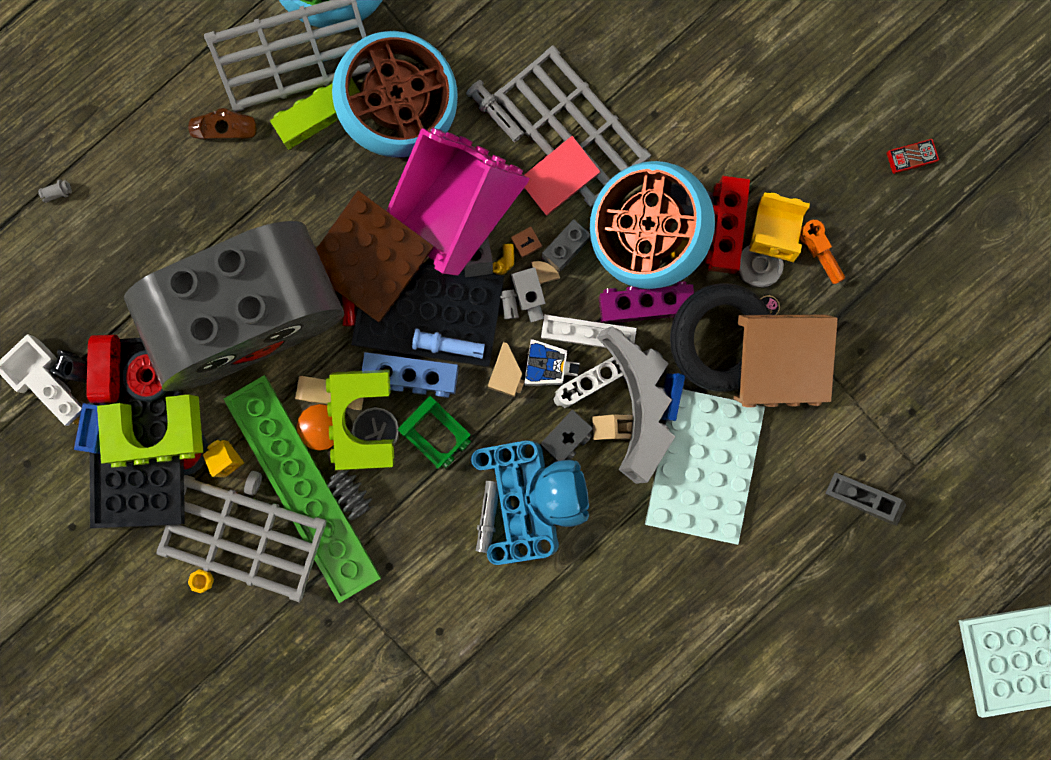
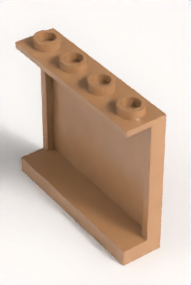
M827 314L739 315L738 325L744 327L740 395L734 396V400L742 403L743 407H756V404L777 407L778 403H786L788 406H800V403L807 402L808 405L820 406L822 402H831L838 318Z

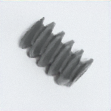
M344 469L329 479L331 482L327 487L329 489L336 488L333 496H342L338 504L347 503L343 511L345 513L352 511L348 519L354 520L374 506H368L372 498H363L367 492L366 490L358 491L362 483H353L356 474L348 476V472L351 469Z

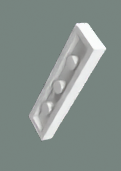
M544 315L541 339L606 348L597 339L601 330L613 326L621 330L624 337L630 342L635 343L636 328Z

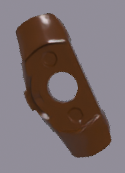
M219 108L217 111L191 118L188 125L190 136L198 139H248L256 135L257 129L253 117L229 111L227 108ZM221 120L226 121L229 126L227 132L223 134L218 133L216 130V124Z

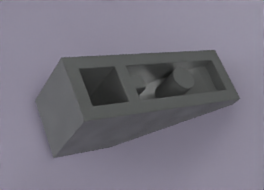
M834 473L825 493L894 526L898 525L906 507L902 499L838 473Z

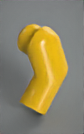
M514 244L502 245L503 257L493 263V273L496 275H504L514 266Z

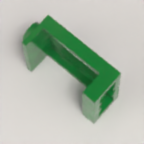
M431 396L397 429L437 469H440L442 466L446 469L455 460L453 455L458 450L462 452L471 443L469 438L472 436ZM430 412L456 438V445L449 453L437 451L415 430Z

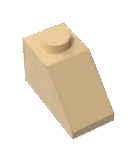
M503 342L488 388L515 397L516 392L521 394L525 380L521 379L522 372L509 345Z
M633 415L593 416V440L631 439Z

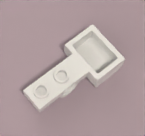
M27 334L0 359V375L16 392L25 393L30 388L64 425L69 426L81 414L82 405L70 393L69 387L63 381L54 377L49 371L56 364L57 358L40 340Z

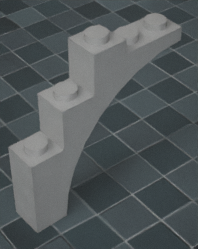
M611 326L601 330L597 339L610 351L622 370L629 388L633 412L631 439L627 454L619 470L636 484L647 483L675 438L665 424L659 423L672 399L666 395L662 388L655 386L669 363L656 350L649 349L642 352L637 344L630 342L624 337L621 330Z

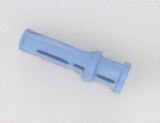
M415 329L412 349L414 350L422 348L431 350L432 353L445 351L478 357L480 359L483 358L485 344L441 337L439 332L431 334L420 332V329Z

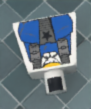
M531 340L525 386L562 385L564 375L578 377L579 363L566 361L567 350Z

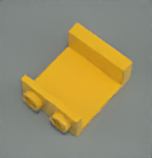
M765 192L758 204L749 251L794 262L801 253L802 244H798L803 216L810 204L800 199H790L782 197L777 193Z

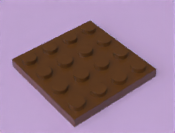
M357 190L316 250L333 288L376 321L381 322L435 246L361 191Z

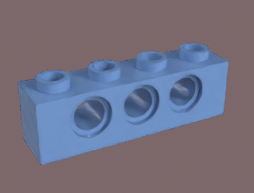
M364 352L362 371L383 370L385 367L392 368L390 390L403 392V388L413 389L412 393L426 395V391L436 392L435 396L449 398L450 394H455L459 371V366L456 364ZM408 370L416 372V377L411 382L404 380V374ZM431 373L439 375V381L435 385L427 383V377Z

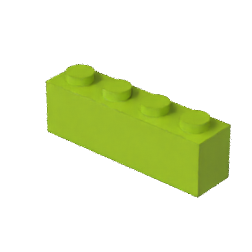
M352 78L349 84V96L360 93ZM333 82L327 87L316 89L310 97L296 101L290 109L279 111L270 120L288 150L339 120L333 103Z

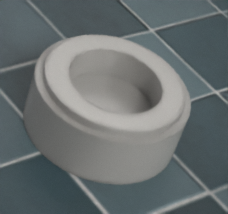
M256 471L250 472L245 483L244 493L249 495L257 493L262 480L261 473Z

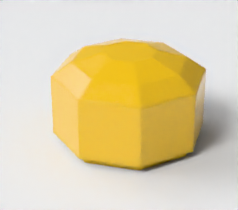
M199 569L190 574L188 584L192 591L203 593L212 588L214 578L210 571L207 572Z

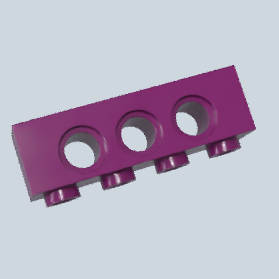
M681 281L669 287L640 289L631 286L626 288L627 291L618 292L617 288L603 290L604 293H600L598 297L601 323L610 324L675 317L680 306L694 293L693 284L686 285L685 281ZM672 295L675 299V304H666L664 296ZM641 298H650L652 306L644 307L641 304ZM625 299L629 302L630 307L622 310L618 307L617 301Z

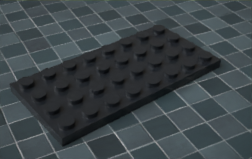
M141 338L120 339L119 398L115 403L89 402V404L98 406L117 403L131 405L135 438L141 445L149 448L158 444L166 434L168 426L166 397L183 395V390L167 391L159 399L148 402L132 397L124 386L123 370L127 361L134 354L145 350ZM147 369L143 373V380L149 382L153 377V373L150 369ZM90 452V528L185 524L184 459H180V456H173L172 461L157 462L156 458L149 459V464L134 465V461L126 462V467L111 468V464L101 463V454Z

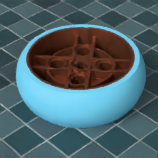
M386 31L361 39L345 53L334 74L332 96L334 108L341 125L359 145L379 155L387 157L410 156L421 128H423L420 120L429 107L430 96L440 93L441 103L436 120L427 130L431 131L434 127L446 133L456 114L457 85L450 65L433 45L413 34ZM392 53L408 56L418 61L427 70L420 71L409 62L395 59ZM368 60L371 69L363 79L361 92L349 96V84L353 72L363 61ZM388 69L391 71L392 76H384L381 70ZM417 83L421 85L422 90L415 91L411 84ZM392 91H395L396 94H400L399 99H396L395 96H391ZM375 98L380 102V105L372 106L368 100ZM399 113H407L410 116V120H402ZM371 118L385 128L396 129L400 138L380 134L368 127L362 120Z
M660 161L635 164L612 177L599 193L590 218L592 246L603 267L619 281L644 289L670 286L690 275L707 255L715 230L713 205L702 183L686 169L675 164ZM672 182L682 187L690 197L694 216L685 215L681 204L670 195ZM643 184L642 192L632 196L626 201L621 210H617L623 199L631 191ZM655 197H659L658 204L652 207V200ZM632 218V226L626 228L627 221ZM655 222V226L649 229V224ZM674 222H678L677 230L670 232L671 225ZM612 234H618L624 248L633 255L631 268L626 266L618 257L613 245ZM683 240L689 241L685 249L674 261L659 269L661 258L673 253ZM651 243V251L645 254L644 249L646 245Z

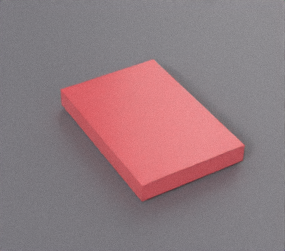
M571 136L525 174L530 179L524 188L545 215L548 216L601 172L574 137Z

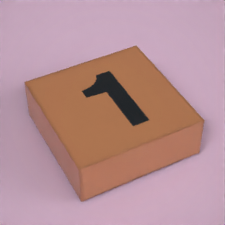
M532 227L511 237L522 259L542 248Z

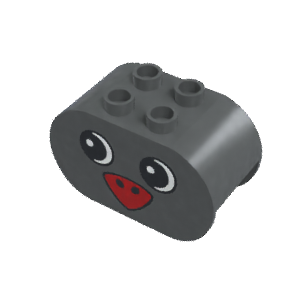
M298 221L276 222L243 232L147 275L131 286L124 295L125 303L160 385L165 391L191 389L226 377L323 333L337 324L344 316V310L308 229L304 223Z

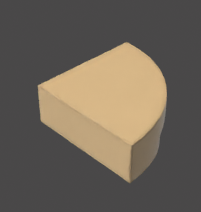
M542 261L531 262L532 268H536L540 285L560 279L557 270L550 264Z

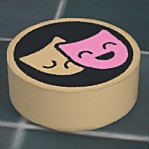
M767 295L760 298L767 306L771 315L779 313L780 304L775 297Z

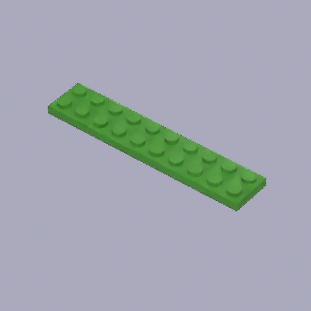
M264 375L224 398L226 405L285 509L308 517H318L327 520L314 560L338 602L344 601L381 579L379 572L343 509L338 504L336 497L333 496L332 490L327 487L328 483L302 441L268 378ZM293 522L302 539L312 543L316 529Z

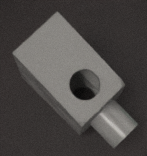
M533 267L511 274L521 310L527 309L530 322L544 319L540 305L545 304L536 268ZM529 291L534 294L535 299L533 302H528L526 294Z

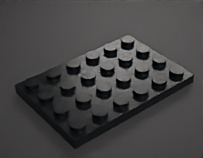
M423 263L381 322L376 321L358 307L351 345L490 368L504 276L487 274L465 277L464 269L459 275L443 274L435 269V265ZM415 329L431 334L439 332L441 337L485 344L483 358L480 359L478 357L445 351L432 353L431 350L422 348L414 350L412 349Z

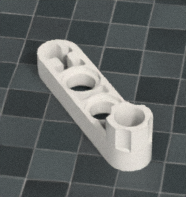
M612 357L562 385L555 392V404L567 408L622 377L621 368L617 371L615 366L618 364L615 358ZM602 367L611 369L612 377L610 379H604L601 376L600 370ZM583 378H588L592 381L593 387L591 390H584L581 387L580 382ZM563 391L570 395V401L567 398L563 399L561 397L564 394Z

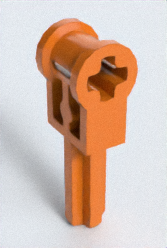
M818 220L808 221L801 228L800 241L807 245L814 258L818 257L833 284L843 281L845 276L830 251L832 246L825 235L824 225ZM812 230H813V231L815 232V234H811V235H810V234L808 233V231H812Z

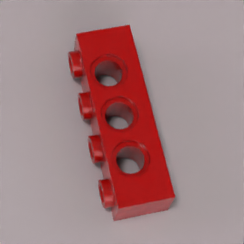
M722 176L719 183H715L713 196L717 197L716 205H713L715 230L711 250L708 251L705 258V263L709 264L708 271L736 274L740 270L750 179ZM724 199H732L734 207H728ZM724 220L729 221L732 229L727 230L723 228L721 222ZM719 243H726L729 246V252L721 251Z

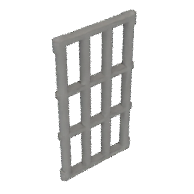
M329 0L308 7L301 6L298 10L259 20L258 18L252 23L215 33V31L205 33L204 39L210 48L229 97L232 110L239 112L243 111L246 107L281 97L285 99L288 95L323 85L326 87L333 82L335 73L327 75L323 62L344 56L355 43L320 53L316 39L358 27L362 39L367 36L356 0ZM352 4L356 18L312 30L308 19L309 16ZM303 18L307 32L270 43L267 42L263 29ZM258 31L262 45L219 57L214 43ZM311 42L314 55L275 65L271 52ZM266 54L270 67L227 78L223 68L224 65ZM318 63L322 74L321 77L283 87L279 74ZM370 64L359 65L353 72L352 77L368 73L371 69ZM274 76L278 89L240 100L235 99L231 88Z
M554 45L494 94L497 102L509 111L524 128L525 134L528 137L531 136L547 156L554 149L537 130L548 122L564 141L570 138L572 135L555 117L564 107L589 135L584 142L579 144L584 150L595 141L620 171L629 166L601 135L610 127L616 131L639 157L631 166L646 162L652 156L646 148L643 149L618 121L619 118L616 115L614 116L591 91L589 84L583 82L567 64ZM549 57L577 87L569 96H566L540 67ZM532 71L560 102L551 111L523 81ZM514 86L522 92L543 116L534 125L529 122L506 96V93ZM581 93L607 121L598 130L572 103ZM588 155L601 172L596 176L597 179L605 186L610 178ZM585 185L579 192L585 198L584 201L590 207H593L599 193L595 196Z
M184 475V495L188 487L226 500L222 513L185 502V512L218 522L215 534L212 536L179 524L166 525L157 549V555L166 558L172 557L202 567L207 572L210 570L246 582L249 586L255 585L288 596L290 600L300 603L327 520L318 517H308L281 508L278 504L273 503L271 505L237 494L235 490L228 491L197 481L194 477ZM233 502L268 513L265 527L229 516ZM276 516L316 529L313 542L310 543L272 530ZM228 525L261 536L258 549L254 550L221 539L225 526ZM172 532L211 545L207 558L205 559L169 547L168 543ZM268 539L309 552L305 566L264 553ZM218 548L254 559L250 573L214 562ZM261 562L302 575L298 588L295 589L257 576Z

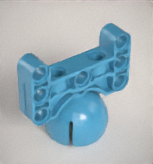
M521 441L478 449L473 453L471 462L476 469L488 470L495 468L507 539L506 541L492 544L488 548L487 557L491 563L501 565L546 558L554 554L559 547L554 524L574 527L588 520V492L584 474L580 471L581 466L577 461L561 460L545 468L543 449L536 441ZM528 445H532L534 448V455L531 458L525 453ZM505 449H509L512 454L508 462L503 458ZM483 453H486L489 457V462L486 466L481 463ZM513 496H516L520 501L518 508H514L511 505V498ZM543 539L550 542L551 549L549 552L544 551L541 547ZM520 543L527 546L528 552L526 555H522L519 552ZM497 547H501L504 550L505 556L503 559L497 556Z

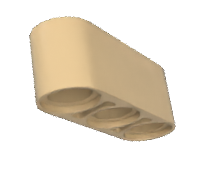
M299 376L295 399L327 405L328 402H331V393L326 391V380ZM364 397L352 401L347 408L362 410Z

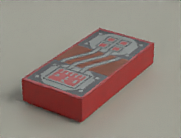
M933 139L889 150L886 153L893 174L939 161Z

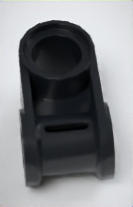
M58 349L57 353L59 356L50 372L65 379L87 383V361L75 353Z

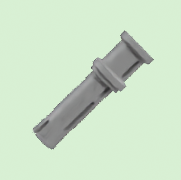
M478 80L468 89L466 95L472 97L478 103L479 109L487 112L515 143L524 135V132L496 102V96L494 94L491 95L483 86L482 80ZM498 115H501L511 127L509 128Z

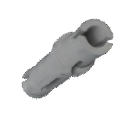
M486 481L480 525H477V530H479L475 550L477 552L487 553L492 543L493 532H496L494 524L499 495L497 482Z

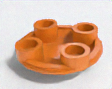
M317 404L310 406L298 418L297 432L304 444L310 449L321 451L334 446V440L329 438V426H333L332 416H328L327 405Z

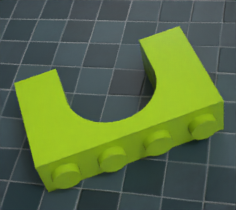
M389 370L332 372L329 375L330 378L326 379V391L331 393V402L327 404L328 416H332L333 426H329V438L334 440V449L330 451L331 463H335V470L393 467L395 463L393 439L361 440L348 430L345 423V412L347 406L352 401L363 397L390 395Z
M187 394L166 397L167 431L158 444L149 448L141 445L135 438L131 405L117 403L97 406L101 463L111 464V468L126 467V462L134 461V465L149 464V459L157 458V462L172 461L173 456H180V459L195 458V454L203 453L199 396Z

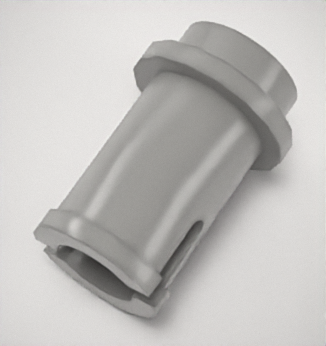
M57 180L56 184L40 188L38 192L40 198L45 197L42 201L47 203L62 196L68 197L72 193V189L66 180Z
M514 290L502 291L500 299H502L504 320L519 318L515 298L518 297L517 294H515Z

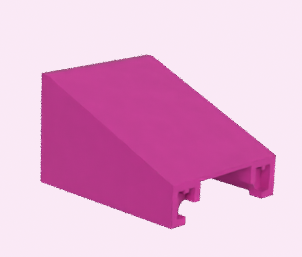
M434 127L431 131L421 128L386 211L435 246L428 257L434 260L433 264L436 270L443 274L459 275L527 185L530 178L522 174L523 170L512 164L510 166L506 164L505 159L493 155V157L489 156L487 149L478 145L476 148L471 146L473 142L465 137L460 136L459 138L452 133H445Z

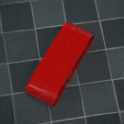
M91 335L88 340L86 392L90 403H115L119 398L121 344L117 335Z

